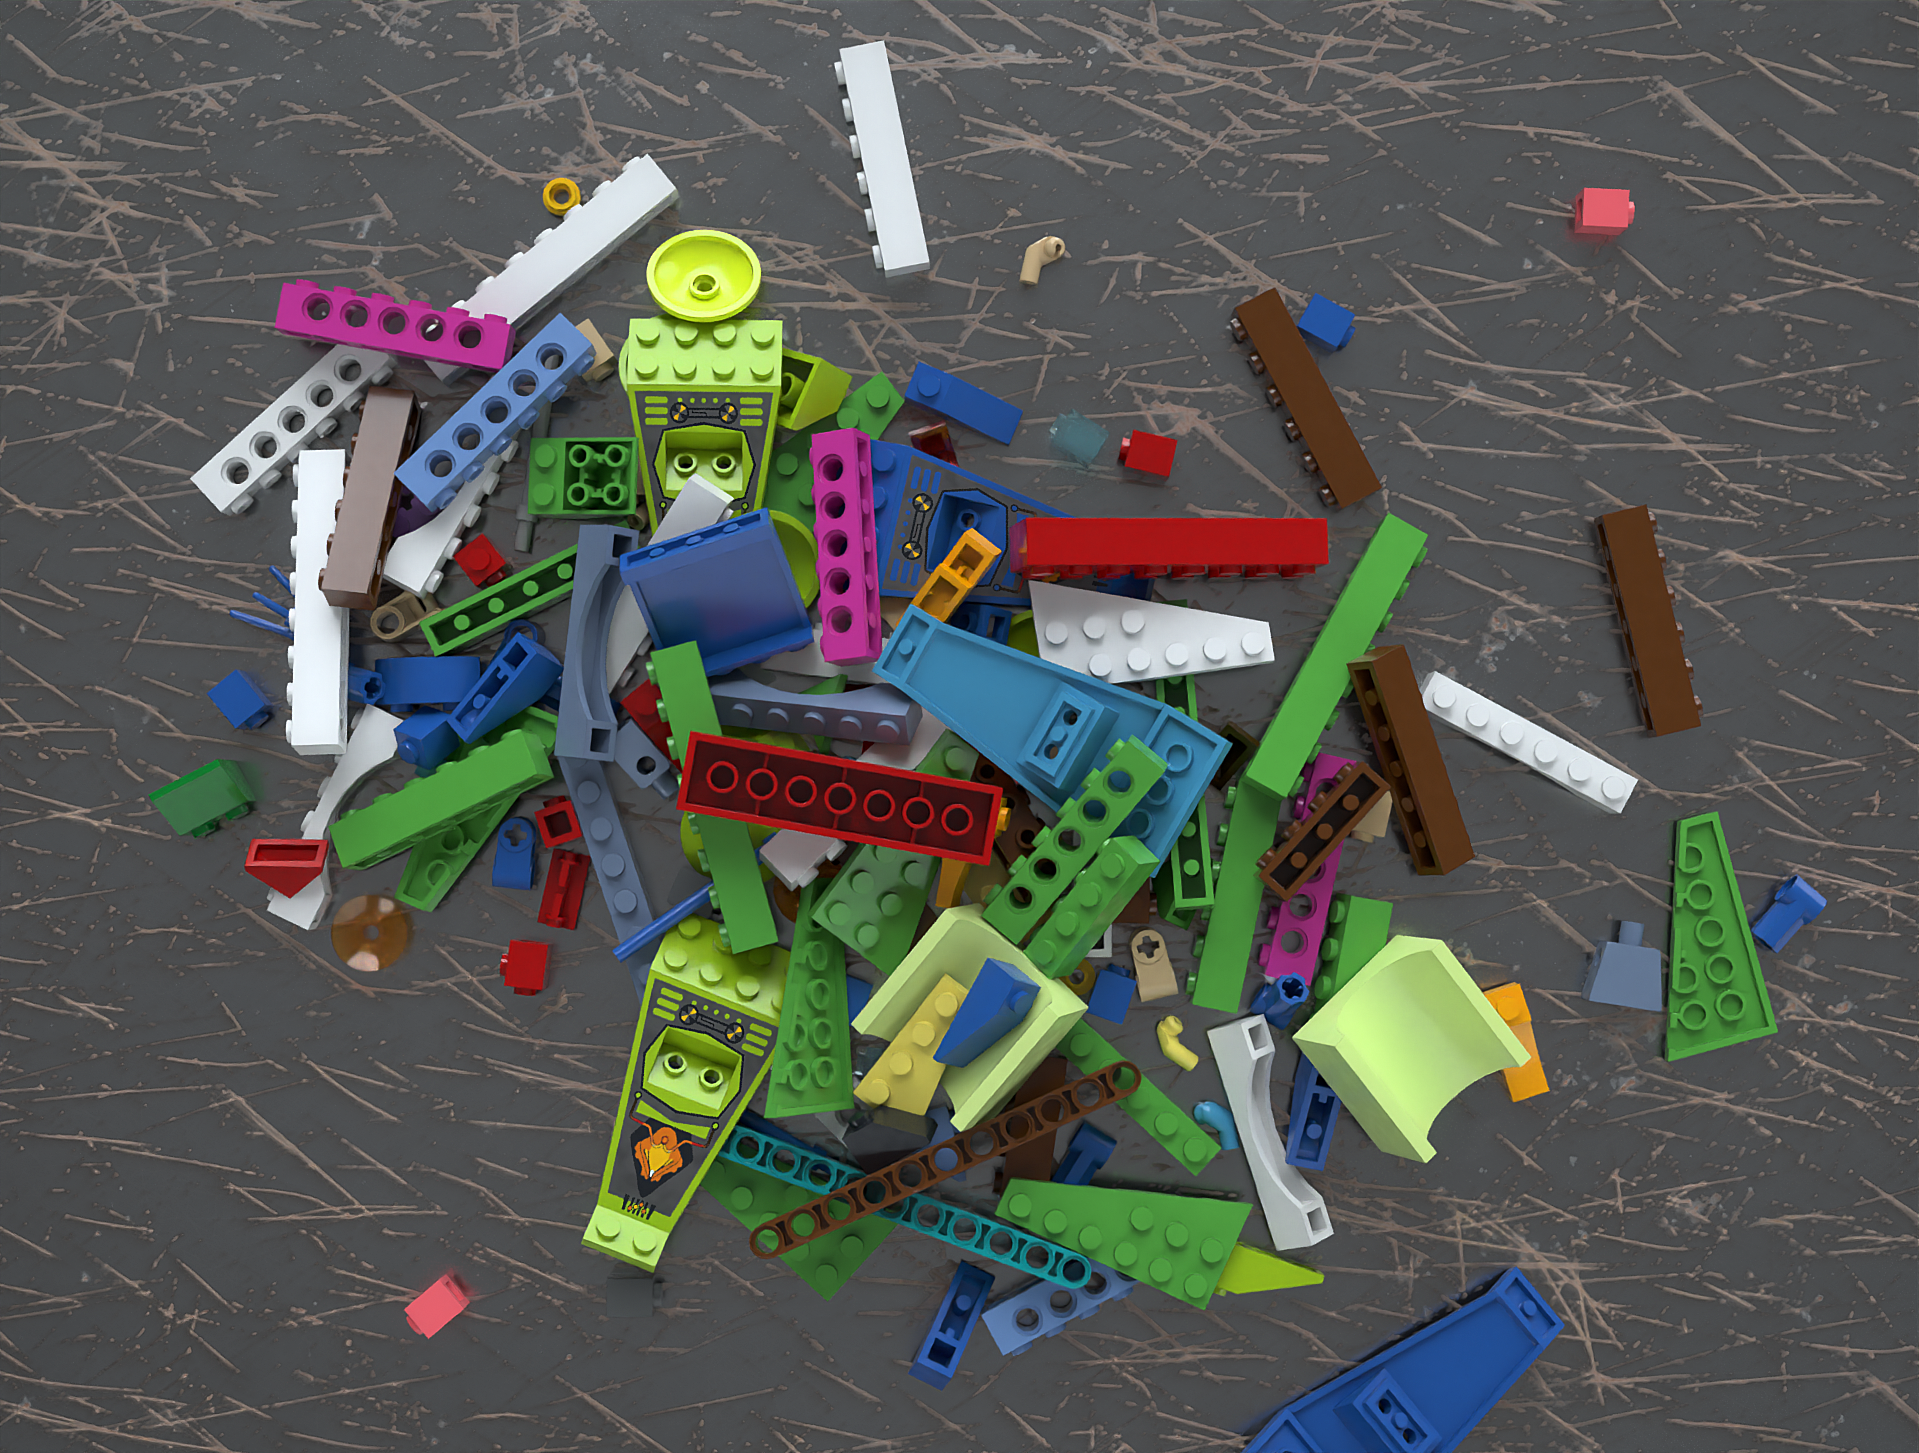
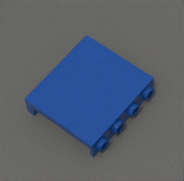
M767 507L620 555V575L625 586L630 585L656 650L696 640L707 677L715 674L719 676L726 675L737 667L749 663H763L774 655L786 651H800L808 644L814 643L813 624Z

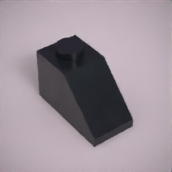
M880 1105L871 1111H868L866 1108L851 1116L842 1140L868 1176L930 1144L938 1124L933 1118Z

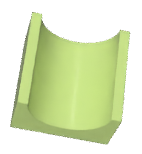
M980 903L946 909L851 1023L861 1035L870 1034L892 1042L945 973L970 991L988 957L1015 965L1037 983L1041 989L1032 1007L1019 1025L966 1067L960 1068L946 1065L939 1083L949 1095L955 1109V1115L950 1122L960 1132L995 1118L1089 1008L1059 978L1048 979L1023 953L1026 947L1021 942L1016 945L981 915L985 908Z
M1396 935L1292 1037L1381 1152L1422 1163H1427L1437 1153L1427 1141V1135L1434 1119L1450 1100L1478 1079L1501 1069L1522 1067L1531 1058L1530 1054L1442 940Z

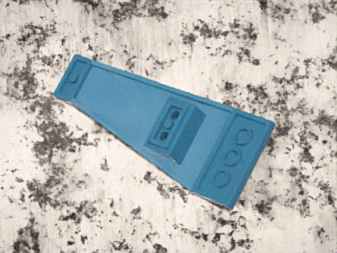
M913 604L908 606L872 670L878 676L901 689L1056 813L1069 797L1076 801L1085 791L1080 784L1094 767L1101 772L1110 760L1105 757V754L1119 738L1126 742L1133 734L1167 762L1168 766L1109 838L1135 835L1161 861L1149 876L1155 878L1233 744L1170 705L947 625ZM1073 713H1076L1077 721L1075 724L1070 725L1069 718ZM1056 746L1058 754L1055 758L1051 759L1050 751ZM1115 771L1111 773V781L1115 786L1125 788L1131 785L1130 777L1125 772ZM1091 800L1086 803L1087 811L1091 815L1101 817L1106 814L1105 806L1100 801Z

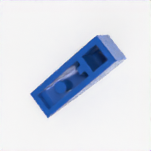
M920 361L904 395L906 404L1009 446L1023 413V410L951 374Z
M517 632L446 721L464 742L470 744L541 699L561 675L564 666L546 647Z
M988 957L933 1059L939 1063L960 1068L966 1067L1024 1020L1041 987L1015 965Z
M1303 1051L1295 1077L1285 1162L1294 1166L1323 1171L1342 1101Z
M963 1261L960 1262L909 1369V1375L941 1391L945 1388L953 1377L995 1277Z

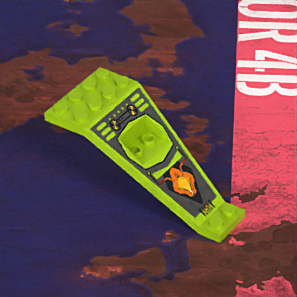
M630 319L627 391L635 437L639 438L638 456L652 537L687 480L695 473L734 498L729 506L734 511L730 519L763 508L781 399L783 321L719 320L714 322H693L684 319ZM682 464L692 465L690 468L687 469L680 467V465ZM720 464L730 465L727 469H720L718 466Z
M691 913L666 931L649 970L597 1205L581 1242L582 1245L652 1273L655 1270L667 1238L773 1065L791 955L790 951L772 944L733 954L731 946L724 947L718 927L720 923ZM676 1062L681 1068L673 1069L668 1063ZM711 1076L715 1078L716 1083H708L704 1077Z

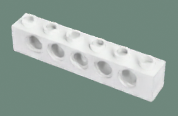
M337 344L190 479L220 512L229 516L233 513L236 515L242 513L252 504L254 500L252 496L262 487L267 489L276 483L282 475L279 471L290 461L292 463L299 461V451H308L310 449L308 445L316 437L323 438L337 426L336 419L346 410L352 412L358 408L361 401L365 400L364 394L369 390V386L375 385L379 387L393 375L392 368L397 363L388 353ZM352 364H360V376L354 381H346V369ZM325 389H331L333 392L331 403L325 407H319L317 403L319 393ZM303 414L305 418L304 427L299 432L292 433L289 428L290 420L295 415ZM269 440H275L277 444L275 454L270 458H263L261 453L263 444ZM246 465L249 471L248 478L243 483L236 484L233 478L235 470L239 466Z

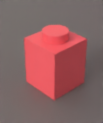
M1583 188L1576 195L1574 233L1620 235L1628 228V224H1632L1634 219L1635 206L1634 202L1629 201L1630 190Z
M445 1274L409 1304L404 1311L408 1314L406 1320L410 1327L419 1335L424 1333L429 1339L459 1314L470 1302Z

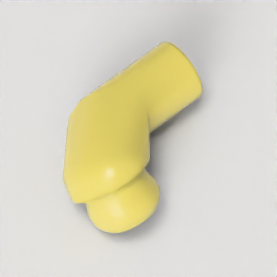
M1173 1015L1167 1016L1164 1021L1159 1022L1156 1030L1162 1052L1167 1058L1189 1072L1196 1066L1199 1057L1180 1044L1177 1035L1183 1031L1182 1022Z

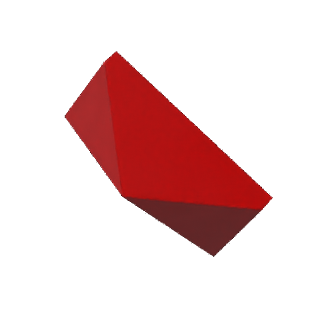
M252 839L244 865L245 871L286 897L292 898L323 872L329 841L323 839Z

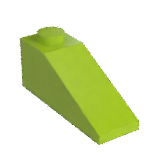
M1236 1241L1213 1293L1226 1296L1227 1291L1242 1294L1321 1284L1325 1276L1318 1269Z

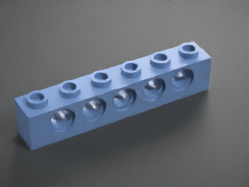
M559 313L394 472V475L432 513L437 508L440 510L444 509L455 499L457 495L455 491L465 481L470 483L482 473L485 468L483 464L493 454L498 456L512 443L511 437L521 427L526 429L537 420L540 415L538 410L548 401L551 403L555 402L564 394L567 389L566 383L576 374L578 376L583 375L591 368L595 362L593 357L597 354L593 344ZM560 355L563 357V363L559 368L555 370L545 368V362L550 356ZM527 381L536 383V388L531 395L526 397L517 395V390L522 383ZM505 408L508 410L507 418L503 422H490V415L495 409ZM472 434L480 436V443L475 449L464 450L462 448V443L467 436ZM443 461L452 462V470L447 476H435V468L439 463Z
M1086 1257L1090 1262L1091 1272H1099L1105 1277V1282L1101 1288L1090 1290L1084 1285L1081 1288L1071 1289L1038 1277L983 1307L981 1316L1002 1355L1004 1356L1011 1352L1013 1356H1016L1033 1346L1031 1342L1033 1339L1043 1334L1049 1338L1063 1331L1067 1327L1065 1322L1079 1316L1080 1320L1095 1314L1100 1310L1098 1304L1112 1297L1113 1301H1118L1125 1298L1134 1291L1132 1286L1141 1281ZM1072 1259L1064 1264L1062 1271L1067 1279L1075 1281L1084 1275L1085 1266L1079 1260ZM1059 1290L1067 1291L1072 1296L1069 1305L1064 1308L1054 1307L1050 1303V1298L1054 1292ZM1026 1308L1034 1310L1038 1314L1037 1321L1031 1326L1019 1324L1016 1317L1021 1310Z

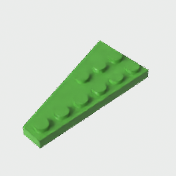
M882 371L843 399L837 412L808 425L772 452L763 508L767 507L768 510L786 513L802 522L812 534L814 533L816 506L811 495V489L814 485V469L809 459L812 435L855 428L870 435L872 440L880 439L905 404L903 398Z
M528 706L470 744L464 742L458 735L460 746L448 755L446 763L452 761L460 762L469 757V751L484 745L492 746L501 741L500 737L503 734L517 729L539 735L548 758L555 748L558 716L536 707ZM519 795L414 845L394 898L423 911L432 912Z
M945 729L915 771L970 781L979 753L954 732ZM860 843L807 915L890 977L907 956L942 857Z
M1717 811L1677 821L1665 1061L1667 1062L1778 1032Z
M815 878L809 885L801 888L764 1118H778L854 1108L844 942L807 915L834 878Z
M740 1142L739 1148L743 1156L753 1158L757 1155L759 1149ZM721 1156L716 1157L700 1184L751 1232L765 1222L824 1196ZM775 1158L776 1166L781 1171L788 1172L793 1169L794 1165ZM811 1173V1178L816 1184L826 1185L829 1182ZM833 1199L829 1204V1212L833 1218L843 1220L850 1213V1205ZM885 1207L889 1212H898ZM805 1213L796 1216L793 1224L794 1230L801 1236L810 1235L815 1225L812 1217ZM869 1214L778 1257L828 1302L893 1231L898 1223ZM771 1230L761 1232L758 1238L772 1251L776 1250L779 1242L776 1233Z
M1010 1177L994 1210V1214L1205 1311L1253 1204L1249 1202L1221 1201L1212 1198H1193L1177 1196L1175 1194L1118 1188L1109 1189L1090 1185H1072L1053 1181Z

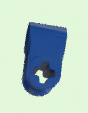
M518 816L505 821L501 825L498 832L497 852L493 864V887L532 890L535 875L537 829L529 818ZM517 824L520 825L522 832H527V838L520 840L518 844L515 843V837L509 836V830L516 828Z

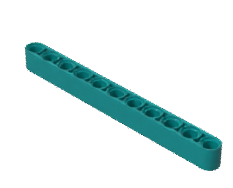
M739 1123L736 1124L718 1156L821 1195H827L846 1186L849 1179L853 1177H860L862 1179L867 1176L863 1170ZM746 1136L755 1138L759 1144V1151L753 1158H746L740 1152V1142ZM781 1150L790 1151L795 1158V1165L788 1172L778 1169L775 1163V1157ZM818 1163L825 1164L831 1171V1179L826 1185H818L811 1178V1170ZM879 1181L868 1183L866 1199L874 1204L880 1203L886 1193L885 1186ZM921 1192L904 1198L903 1207L898 1212H889L882 1208L872 1213L1067 1288H1081L1087 1284L1091 1277V1266L1086 1256L1062 1245ZM843 1197L834 1198V1200L850 1205ZM926 1204L935 1206L940 1214L938 1223L932 1226L922 1224L918 1217L920 1207ZM962 1218L972 1220L976 1226L975 1235L967 1240L959 1238L954 1231L956 1221ZM997 1232L1007 1233L1012 1238L1013 1244L1011 1249L1005 1253L994 1251L990 1245L992 1235ZM1032 1246H1042L1047 1250L1049 1258L1043 1266L1035 1267L1027 1261L1026 1253ZM1072 1259L1079 1260L1085 1266L1084 1275L1075 1281L1067 1279L1062 1271L1064 1264Z

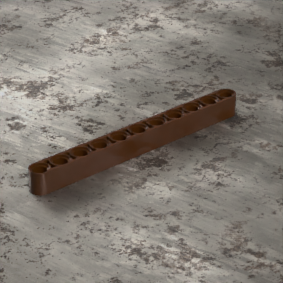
M1122 1060L1115 1062L759 1225L752 1231L749 1238L750 1249L754 1255L761 1259L767 1260L778 1257L1134 1093L1140 1086L1142 1078L1140 1070L1130 1061ZM1127 1068L1132 1072L1134 1083L1131 1088L1122 1090L1114 1085L1112 1076L1116 1069ZM1092 1084L1097 1088L1099 1098L1094 1105L1085 1106L1077 1099V1090L1081 1085ZM1048 1100H1057L1063 1106V1117L1057 1122H1048L1042 1116V1105ZM1013 1116H1021L1028 1122V1132L1022 1138H1012L1006 1132V1123ZM979 1132H985L993 1139V1148L984 1155L973 1152L970 1145L973 1135ZM949 1148L957 1154V1164L950 1171L940 1170L935 1163L936 1154L941 1149ZM909 1164L916 1165L922 1173L920 1183L912 1188L906 1187L900 1180L902 1168ZM871 1181L881 1182L886 1189L884 1200L878 1204L869 1202L864 1194L866 1185ZM836 1197H843L850 1204V1213L843 1220L833 1218L829 1212V1204ZM799 1214H808L814 1220V1230L808 1236H801L794 1230V1220ZM764 1230H771L778 1236V1246L773 1252H765L758 1245V1237Z

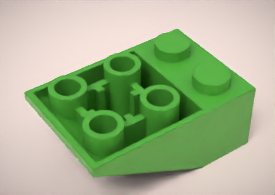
M531 438L528 514L545 519H589L636 515L639 438Z

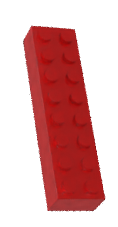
M1025 518L1009 527L1010 573H1022L1023 580L1045 579V576L1054 575V573H1060L1061 580L1083 579V576L1092 575V573H1097V579L1099 580L1120 579V576L1129 575L1130 573H1134V579L1137 580L1157 579V575H1166L1168 573H1171V579L1175 580L1193 579L1194 575H1203L1205 573H1208V579L1215 580L1230 579L1231 575H1240L1244 573L1245 579H1266L1267 575L1281 573V579L1304 578V575L1316 574V568L1329 564L1327 518Z
M690 731L676 809L989 866L1003 788Z

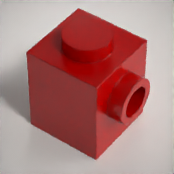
M484 533L452 556L474 585L482 590L505 580L508 577L506 572L513 567L492 539Z
M564 795L542 802L544 809L534 812L546 848H554L584 838L572 800L566 801Z
M524 939L510 940L508 954L503 953L500 963V976L505 977L504 986L514 987V994L536 996L537 990L547 989L553 943Z

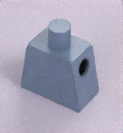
M629 715L617 725L614 760L642 790L651 785L664 800L679 788L678 781L667 770L672 766V763L635 719ZM645 756L650 757L654 762L647 769H643L638 763V760Z
M1621 921L1618 943L1599 941L1581 993V999L1661 1012V953L1658 949L1641 947L1645 924Z

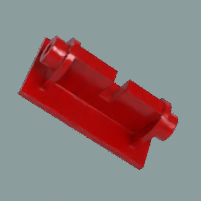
M556 848L553 849L538 915V923L554 928L575 930L591 856Z

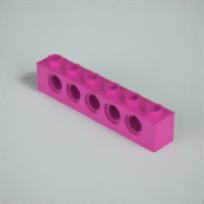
M296 279L295 285L283 282L274 327L282 334L491 373H498L511 360L516 330L511 324H507V318L485 314L484 319L469 317V311L455 307H447L446 312L431 310L432 304L417 300H409L408 305L394 303V297L379 293H372L370 299L356 296V290L341 286H334L332 292L319 289L318 283L303 279ZM328 303L330 306L328 316L323 320H315V308L319 304ZM359 310H366L368 318L365 324L360 327H352L351 318L353 314ZM396 317H404L405 327L403 331L398 334H390L388 327L391 320ZM433 324H441L443 326L442 336L436 341H427V329ZM470 331H479L481 333L480 343L474 348H465L463 344L465 335Z
M855 428L813 434L809 459L814 469V485L811 489V495L816 506V522L813 532L818 543L819 558L816 562V574L820 581L821 597L818 600V612L822 618L823 635L820 638V649L824 656V662L841 667L877 662L883 649L870 435ZM841 466H843V473L838 480H836V473ZM845 503V511L841 517H838L839 508ZM845 541H847V549L845 553L841 555V546ZM849 578V588L843 593V584ZM851 616L852 624L845 631V622Z
M1319 752L1312 764L1305 762L1301 772V776L1304 777L1303 781H1306L1303 796H1296L1292 817L1298 818L1297 820L1301 823L1311 812L1307 805L1316 796L1317 787L1322 783H1328L1333 788L1336 782L1332 778L1347 762L1353 766L1357 761ZM1344 840L1318 867L1316 874L1308 878L1293 895L1303 894L1308 899L1309 906L1304 914L1296 916L1290 910L1292 897L1288 902L1279 899L1277 907H1270L1266 928L1272 929L1269 943H1262L1257 965L1263 966L1261 974L1279 978L1281 975H1291L1295 972L1305 978V985H1311ZM1289 931H1295L1300 938V945L1293 952H1285L1281 946L1282 936Z

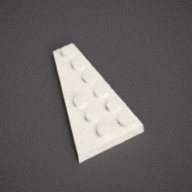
M1028 580L1039 658L1113 685L1267 664L1275 661L1269 622Z

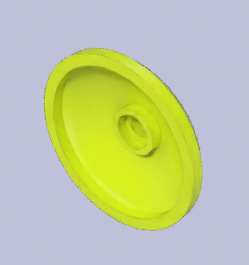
M694 230L676 235L656 249L648 263L647 284L654 301L669 314L693 322H714L738 314L754 300L761 284V268L753 250L737 237L714 230Z

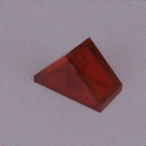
M945 420L908 432L912 448L959 467Z

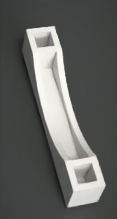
M519 388L517 390V395L526 397L530 395ZM505 408L495 409L490 415V422H503L507 418L508 410ZM522 427L511 437L512 443L503 453L498 456L493 454L483 464L485 468L475 480L470 483L464 482L455 499L435 519L416 531L397 538L387 556L383 574L384 579L423 600L428 592L434 593L443 578V573L440 571L446 560L452 561L454 559L452 556L458 553L461 548L462 540L459 538L465 527L471 528L479 517L481 507L478 505L484 494L490 495L497 486L500 478L497 472L503 461L508 463L513 458L519 445L516 439ZM477 435L476 447H477V446L479 445V443H480V436H479V435Z
M1436 671L1427 674L1419 689L1427 714L1432 719L1509 755L1552 779L1576 796L1610 814L1622 812L1638 779Z
M367 704L365 709L360 708L351 723V728L354 729V732L347 743L346 754L335 755L334 762L338 765L332 777L327 776L318 790L317 796L321 800L315 812L309 811L301 825L300 830L304 832L302 839L328 840L330 846L331 834L328 826L336 823L337 817L349 796L375 771L400 758L393 729L406 719L377 705ZM328 852L323 872L292 898L286 897L271 887L267 896V900L271 901L267 911L307 930L316 929L333 896L329 879Z
M1264 1014L1230 1021L1207 1031L1211 1049L1220 1071L1223 1086L1227 1093L1234 1121L1242 1140L1276 1250L1312 1246L1331 1236L1334 1232L1323 1197L1307 1183L1294 1165L1286 1164L1285 1162L1286 1151L1276 1130L1271 1110L1269 1084L1275 1047Z

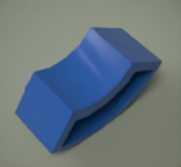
M437 656L375 659V672L382 674V680L386 684L383 698L378 699L375 705H390V712L395 713L413 712V705L443 704V711H454L480 679V657Z

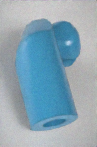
M1209 1101L1195 1107V1121L1200 1125L1206 1123L1208 1126L1218 1130L1222 1150L1240 1147L1234 1116L1229 1110L1216 1102Z

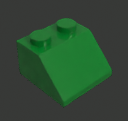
M216 759L148 794L153 804L179 836L193 835L194 839L214 831L216 828L213 823L227 817L228 821H232L249 812L247 806L257 801L238 762L224 759Z

